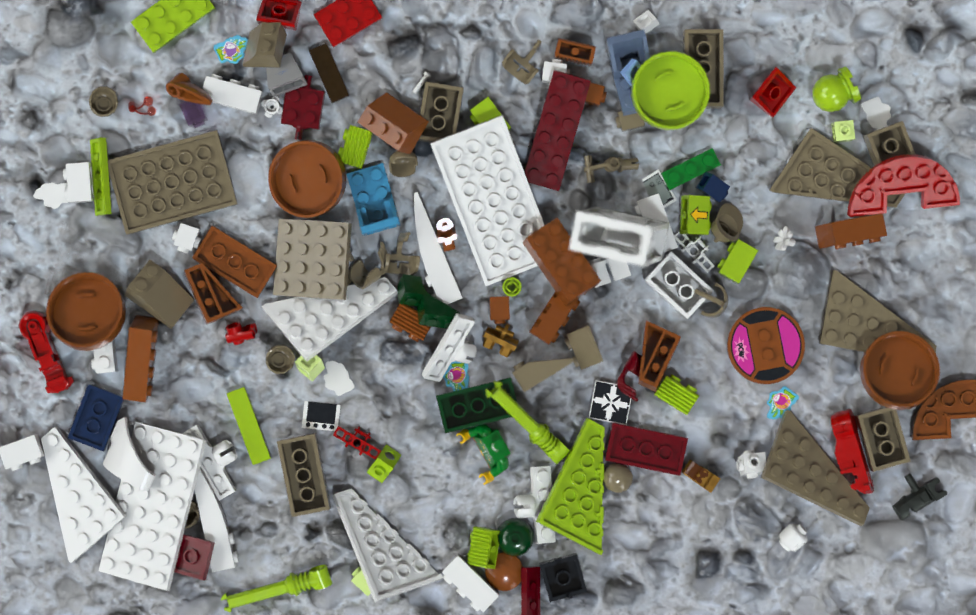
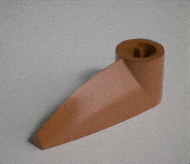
M178 73L166 84V90L172 97L198 104H212L213 100L204 89L192 83L184 73Z

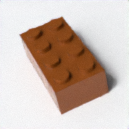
M557 217L526 237L523 245L565 306L596 287L601 280L582 252L569 249L571 236Z

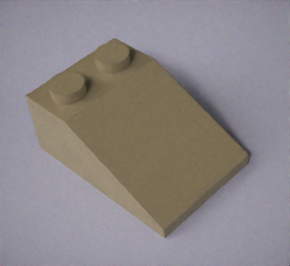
M151 260L146 263L129 284L125 293L128 299L170 329L174 327L194 301L163 268Z
M572 358L527 362L526 364L522 361L513 367L515 371L512 373L522 390L526 392L574 361Z

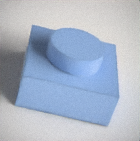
M631 59L620 72L630 86L636 71L641 66L636 59Z

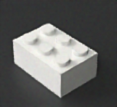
M672 251L644 279L651 288L685 319H688L706 300L700 295L695 294V289L709 295L714 291Z

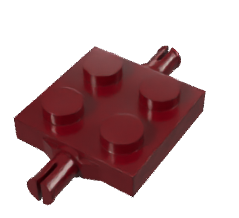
M304 75L308 85L285 94L281 124L291 125L296 128L295 140L302 141L304 129H320L325 91L311 88L312 76Z

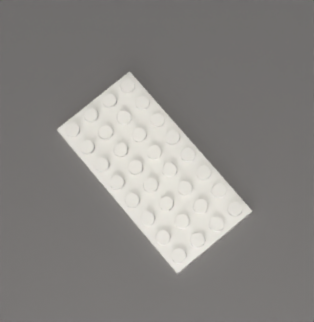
M503 115L430 143L485 286L537 267V263L523 245V241L545 225Z
M135 422L131 437L133 446L144 466L156 475L149 491L138 489L121 479L116 503L127 517L108 532L99 571L170 591L207 440Z

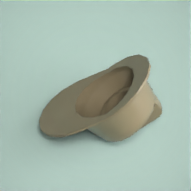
M726 203L720 207L716 219L711 224L715 243L738 240L743 227V217L736 206Z

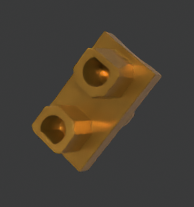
M506 323L504 328L497 325L496 329L488 326L483 336L485 337L483 347L492 350L494 344L497 343L502 345L499 353L509 357L512 351L515 352L519 340L512 338L514 332L508 330L510 326L508 323Z

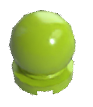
M846 66L839 68L837 75L828 74L822 76L813 86L812 98L816 106L821 110L827 112L839 111L846 106L848 100L853 104L861 100L858 86L853 87L850 80L853 76Z

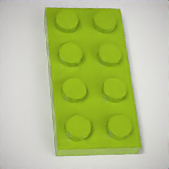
M160 0L132 20L131 23L151 51L155 53L213 11L215 7L210 0Z

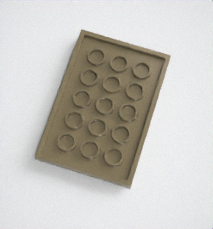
M217 130L108 160V170L126 235L238 205Z

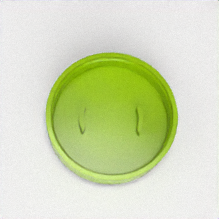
M673 51L662 52L646 60L636 71L631 85V98L638 115L649 125L662 130L681 129L696 121L704 112L710 95L709 80L702 66L692 57Z

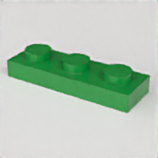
M713 148L662 172L661 176L670 191L705 172L719 167L721 164Z

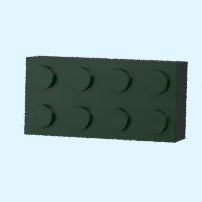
M511 377L498 380V382L502 383L500 387L517 402ZM490 382L437 395L436 399L445 433L511 418L512 416L493 397L490 396L488 398L486 396V389L491 391L496 385Z

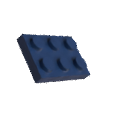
M88 384L68 438L104 452L124 402L123 397Z

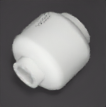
M791 523L780 532L779 543L788 552H796L807 543L808 538L806 534L808 532L801 524L797 526Z

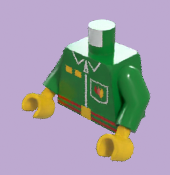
M482 424L469 430L463 429L456 434V436L461 435L463 437L460 441L461 444L472 437L489 466L490 471L479 475V478L483 476L486 478V482L483 485L492 482L494 477H497L509 467L508 457L511 453L497 429H492L488 425Z

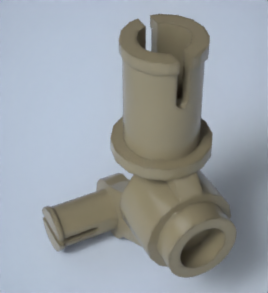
M592 155L584 156V172H586L587 183L595 182L594 171L605 169L611 173L616 170L622 172L623 170H638L639 163L635 164V162H639L638 158L622 159L621 157H610L604 163L593 166Z

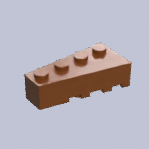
M555 291L529 333L548 345L550 342L554 343L560 335L557 332L561 326L565 327L570 317H568L571 309L575 311L581 301L576 299L565 306Z
M136 315L129 327L123 389L124 400L146 402L148 396H152L153 385H150L155 372L153 361L156 358L155 345L158 339L157 330L159 320L155 317Z

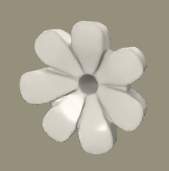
M786 226L783 230L780 229L778 231L779 237L776 236L773 240L774 243H778L775 249L785 251L787 246L793 247L796 243L791 238L793 232Z

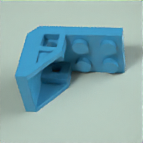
M383 163L346 174L363 236L401 226Z

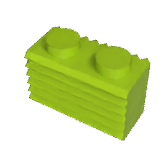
M350 125L349 129H345L343 140H346L344 148L340 147L338 152L343 164L363 169L373 135L372 132Z
M673 374L670 377L665 375L653 395L688 415L699 397L696 394L697 390L690 385L686 387L681 385V379Z
M473 527L470 535L471 546L467 554L468 565L495 569L499 548L497 536L500 532L499 530Z

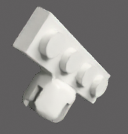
M458 313L455 315L422 372L424 379L440 382L452 362L457 361L466 364L473 362V359L467 358V356L475 358L477 348L473 342L465 340L475 323L473 317Z
M199 424L182 433L207 440ZM207 440L200 469L220 501L237 491L225 471V466L237 459V452L235 449L226 453V450L233 446L228 440H224L215 446H212Z
M530 467L531 493L517 495L514 498L513 505H523V508H514V513L518 518H533L535 544L556 542L555 531L536 522L552 489L551 467Z

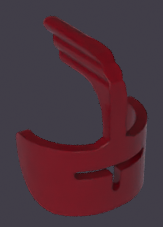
M633 351L618 377L617 386L625 395L638 401L637 394L635 393L636 390L625 383V376L628 371L639 377L642 356Z

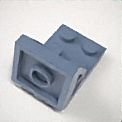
M645 30L607 38L610 68L623 116L635 114L637 111L631 98V86L620 72L631 59H636L642 65L650 58Z

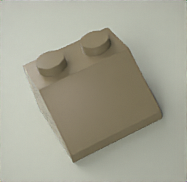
M262 22L249 32L243 67L280 68L287 36L281 22Z
M589 325L566 334L567 338L564 340L568 350L572 349L575 356L572 359L576 368L580 367L582 370L603 362Z

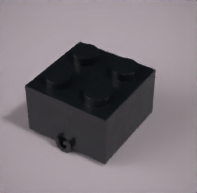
M577 553L539 563L550 602L564 598L568 600L573 598L572 596L587 592Z

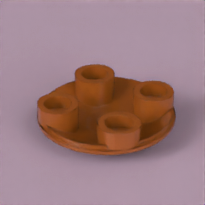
M498 553L495 569H485L486 579L497 590H512L521 582V567L523 565L516 556Z

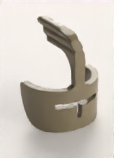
M537 40L525 58H521L512 48L504 58L502 66L520 82L528 84L539 71L529 64V60L537 52L542 42ZM515 59L520 65L527 69L529 73H527L522 68L519 70V72H517V69L520 66H518L513 60Z
M410 232L399 234L396 254L386 253L385 273L407 275L417 273L420 256L402 254L403 243L408 241ZM390 260L408 261L409 263H399L397 268V263L390 262Z
M380 242L381 247L378 251L381 261L380 270L375 267L369 273L360 259L351 266L349 277L358 288H367L385 274L387 250L383 242Z
M716 282L714 286L722 290L724 302L703 291L694 290L695 294L721 306L715 313L701 311L700 314L708 318H715L723 314L729 301L725 289Z

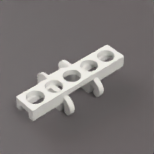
M678 231L674 237L683 247L681 252L686 251L694 259L692 263L695 264L697 262L708 273L715 266L703 253L705 250H709L708 247L710 245L706 246L701 241V236L699 238L696 236V241L693 242L686 234H682L684 240L680 241L677 238V235L680 234V231ZM698 242L703 248V250L700 251L696 247L695 243ZM691 248L697 249L696 255L690 253ZM701 257L704 258L702 262L699 261ZM704 262H708L710 264L709 269H707L703 265Z

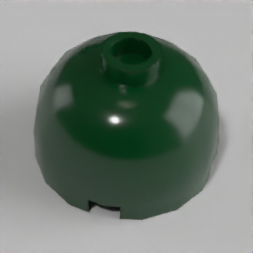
M510 518L498 527L500 531L497 534L499 548L505 554L521 556L532 547L534 532L531 525L525 520Z

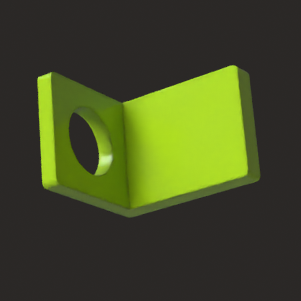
M386 444L367 473L383 483L402 455ZM385 453L393 454L394 460L388 459Z

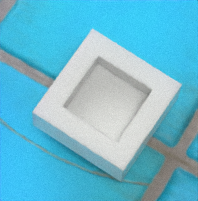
M649 10L633 20L639 30H645V34L659 25L657 18Z

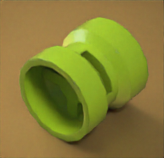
M511 277L504 281L502 289L505 295L514 297L520 293L522 286L518 279Z

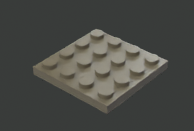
M279 219L275 262L277 267L274 275L273 295L346 300L352 223Z

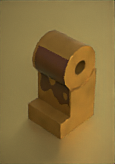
M689 460L682 470L683 474L710 493L720 480L719 477L692 460Z

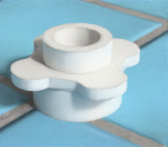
M277 96L272 97V99L263 100L261 103L266 111L265 116L268 118L283 112V108L279 104L280 99Z

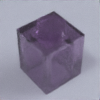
M188 101L179 104L189 127L193 126L195 129L205 125L204 121L208 119L201 104Z

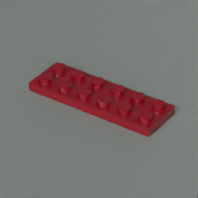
M554 70L525 169L528 183L556 191L560 190L591 80Z

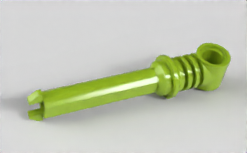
M494 381L493 383L496 386L491 391L486 389V396L488 398L490 396L493 397L529 433L530 442L538 445L558 465L570 450L550 432L547 424H538L500 387L502 385L501 382Z
M324 564L315 566L309 572L305 571L304 574L302 572L299 574L292 572L283 581L228 596L227 593H224L221 600L227 599L229 606L224 607V610L232 612V608L286 593L298 596L303 590L307 591V588L312 590L313 587L315 590H320L331 586L333 583L328 567Z

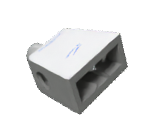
M283 52L280 68L266 67L268 88L273 97L308 85L291 53L284 54Z

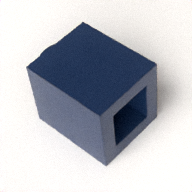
M705 172L695 188L706 196H710L712 200L721 202L728 195L730 186L714 174Z

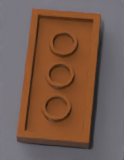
M211 226L192 257L197 262L203 263L210 270L256 298L260 296L277 267L273 262L214 226Z

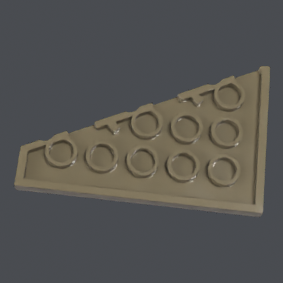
M810 128L769 191L772 193L849 202L856 185L871 167ZM906 193L887 195V207L896 208Z
M832 271L819 344L865 352L880 336L889 332L905 331L923 338L936 353L937 346L840 272Z
M789 410L784 411L761 478L842 518L863 526L870 509L856 490L851 489L847 479L840 473L838 468L793 413Z

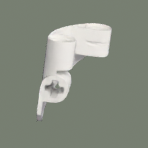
M124 417L117 421L110 438L111 446L103 461V466L123 481L138 489L149 491L156 474L148 470L140 460L129 435L127 418Z

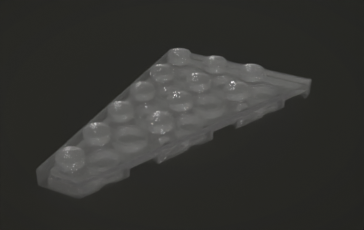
M62 222L44 294L50 295L62 280L73 274L82 272L97 273L109 279L121 292L125 301L126 315L132 317L136 315L154 317L125 296L126 289L133 279L67 222Z

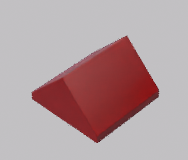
M262 0L256 20L259 24L262 22H281L284 29L296 31L302 1Z
M775 67L750 98V101L773 118L796 87Z

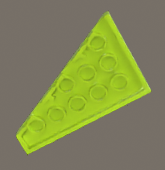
M586 418L536 522L602 555V524L604 518V507L602 506L604 493L603 438L605 436V427Z

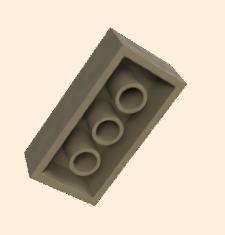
M685 29L683 32V54L695 59L702 66L709 80L710 95L705 109H721L724 106L723 29Z
M316 433L277 441L291 516L296 517L330 510L331 504Z

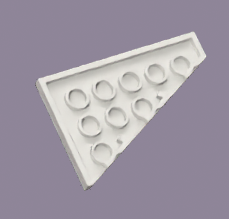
M384 277L365 289H360L355 284L348 285L346 300L294 297L267 303L261 307L307 362L396 296L398 291Z
M56 426L41 438L68 560L70 563H73L127 516L59 427Z
M352 488L332 496L374 602L442 579V574H438L415 548L407 544L399 536V533L392 529L379 514H375Z

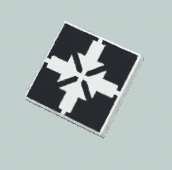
M595 380L588 418L627 425L631 398L621 392L617 384Z

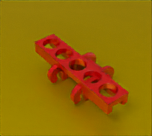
M339 426L337 427L333 436L344 441L346 448L348 445H351L360 451V456L362 453H365L373 459H377L381 450L366 442L367 439L371 438L369 436L370 432L367 434L361 431L359 426L358 429L355 428V434H352ZM338 430L344 432L343 437L337 435ZM357 433L364 436L365 440L358 438L356 436ZM346 435H350L348 440L345 439ZM354 440H360L361 445L359 447L354 446ZM366 446H369L368 451H365ZM372 449L378 452L376 456L370 453Z

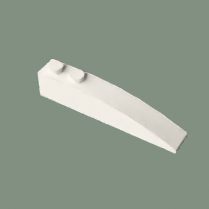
M416 192L414 193V215L420 253L428 275L425 277L428 287L433 286L435 294L432 296L449 305L463 298L442 248L438 243L419 194Z
M199 469L195 494L205 540L215 542L210 561L212 572L235 568L239 558L237 551H233L232 544L235 543L233 532H229L220 502L205 475Z

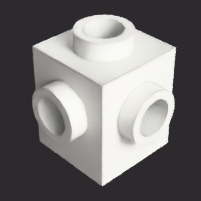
M755 450L744 451L736 462L737 470L740 471V477L747 476V479H753L762 475L767 462L765 452L755 453Z

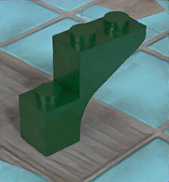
M402 275L397 285L399 304L417 306L419 325L448 329L457 313L460 314V312L431 296L423 286L422 277Z

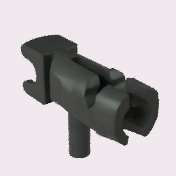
M909 473L904 478L912 489L910 490L911 493L907 496H902L892 507L898 518L903 521L911 516L909 509L913 512H918L932 502L946 496L947 491H935V485L940 482V479L937 477L929 480L919 488L912 474Z

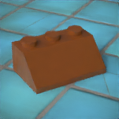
M386 92L367 105L358 123L397 151L411 154L429 121Z

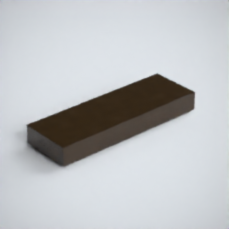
M327 43L309 50L331 103L333 104L349 97Z

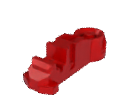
M40 311L25 313L19 320L18 328H20L22 336L28 340L35 361H39L41 365L39 370L45 375L47 384L45 389L47 393H59L68 390L75 381L73 376L67 377L49 334L51 329L48 325L46 314Z
M851 409L836 412L831 416V426L836 438L835 455L840 467V473H853V476L857 475L854 479L855 481L850 484L851 489L858 490L863 494L873 493L874 483L871 479L854 414Z

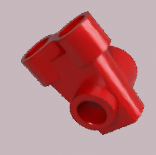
M234 322L227 325V333L225 335L227 343L233 342L234 345H239L245 340L254 339L257 333L256 324L252 323L242 327L240 322Z

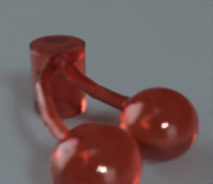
M150 96L144 98V103L140 107L136 108L134 102L128 104L130 112H137L143 115L149 114L150 116L156 114L155 107L151 106L153 99ZM144 105L150 106L147 113L137 111V109L142 108Z

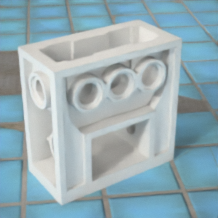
M600 207L576 211L569 249L647 266L662 261L670 223Z

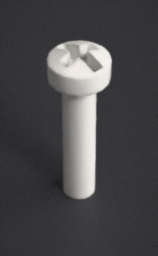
M424 71V76L412 91L413 93L417 94L428 77L431 78L429 72Z

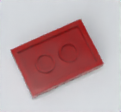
M336 0L313 14L333 48L383 19L372 0Z

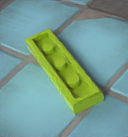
M106 138L91 139L90 150L95 215H109L112 212Z
M242 387L226 393L252 464L255 465L271 459L246 388Z

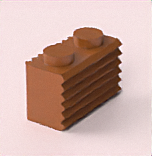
M558 38L554 58L566 60V62L570 61V63L573 62L574 64L577 62V64H584L590 67L593 62L596 46Z
M399 304L390 320V323L393 324L391 328L400 333L405 330L410 333L408 337L416 342L420 339L424 341L431 328L419 325L418 311L404 304Z

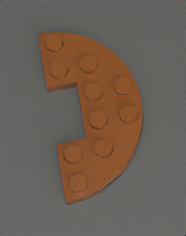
M958 380L935 390L922 403L915 416L912 440L951 438L950 419L976 418V380Z

